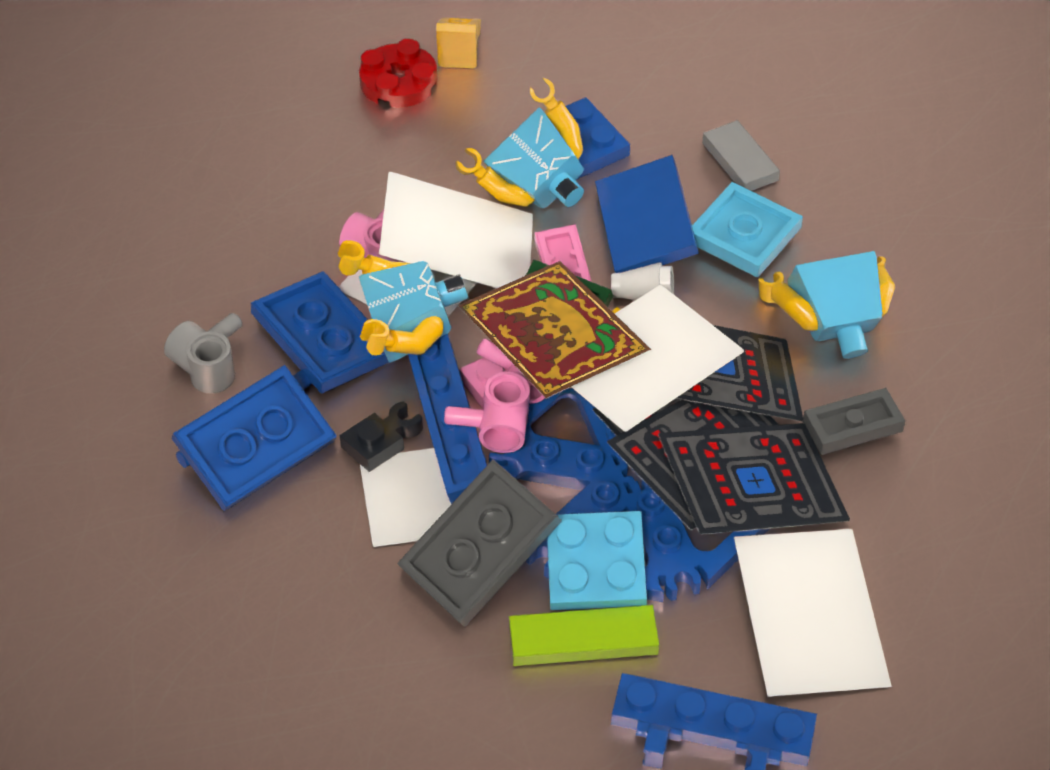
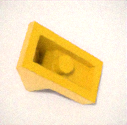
M443 17L436 23L437 54L440 67L476 68L481 19Z

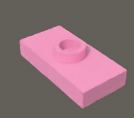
M576 224L534 232V240L540 262L551 265L561 261L574 275L591 281Z

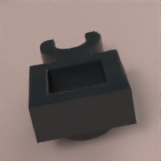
M404 401L399 402L391 407L389 416L382 419L374 412L340 434L341 448L370 472L404 450L403 438L415 437L423 430L422 416L417 414L412 419L404 420L408 417L407 403Z

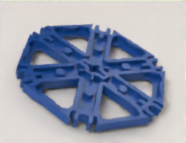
M568 388L551 397L544 398L538 403H529L524 445L519 450L511 453H490L489 463L492 460L496 461L516 480L580 490L581 492L558 511L556 515L641 511L647 600L663 603L664 592L669 600H677L678 588L676 583L679 582L689 584L694 595L700 594L701 578L708 590L739 560L734 537L764 535L770 529L735 531L714 550H698L693 546L682 520L643 480L641 481L640 488L638 481H635L632 476H627L628 464L607 443L608 440L616 435L593 412L595 407L573 388ZM570 398L577 403L594 445L541 436L532 431L531 425L559 400ZM547 538L526 560L527 564L531 565L536 559L541 557L548 558ZM548 561L544 565V576L549 579Z

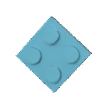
M731 182L692 227L698 248L758 278L801 229L803 216Z
M641 511L557 515L562 521L547 537L550 609L574 610L647 605Z

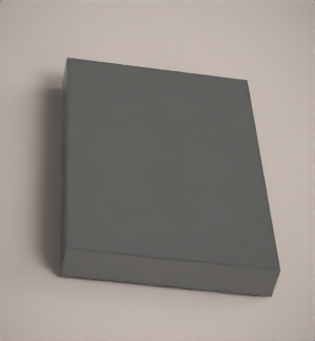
M492 460L397 564L458 622L466 627L562 520L496 461Z

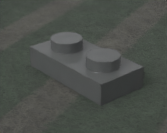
M887 388L804 411L803 423L806 424L821 455L903 432L906 421Z

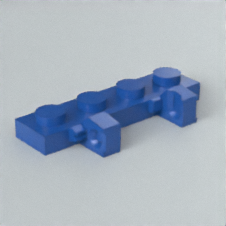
M622 673L611 715V725L636 730V736L646 738L642 762L644 766L662 769L664 752L670 739L679 742L684 740L735 751V754L747 756L744 770H765L766 764L779 766L780 761L808 766L817 714Z

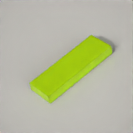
M653 605L509 616L513 666L658 655L659 653Z

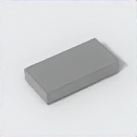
M738 120L703 133L702 143L736 184L753 191L779 181L780 170Z

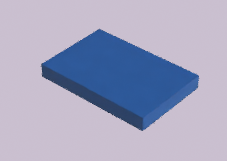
M673 155L595 181L615 273L659 262L663 266L699 254L678 168Z
M324 271L251 302V314L297 367L305 373L321 394L389 363L384 351L377 356L368 352L366 348L368 341H363L360 338L363 325L368 319Z
M286 365L174 432L171 439L225 512L333 443L337 435Z

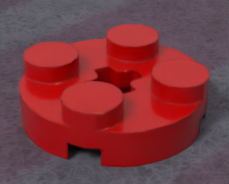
M408 38L402 39L398 43L383 45L362 53L359 68L360 87L364 95L377 104L379 98L383 101H390V107L394 108L414 106L425 101L431 95V88L437 84L438 80L437 64L429 52L420 48L418 41ZM396 73L405 74V76L398 77Z

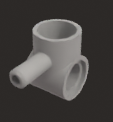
M231 313L208 331H205L193 321L183 322L168 336L164 347L165 355L190 374L191 382L197 390L204 393L222 392L230 387L235 379L231 345L228 337L242 327V320L237 314Z

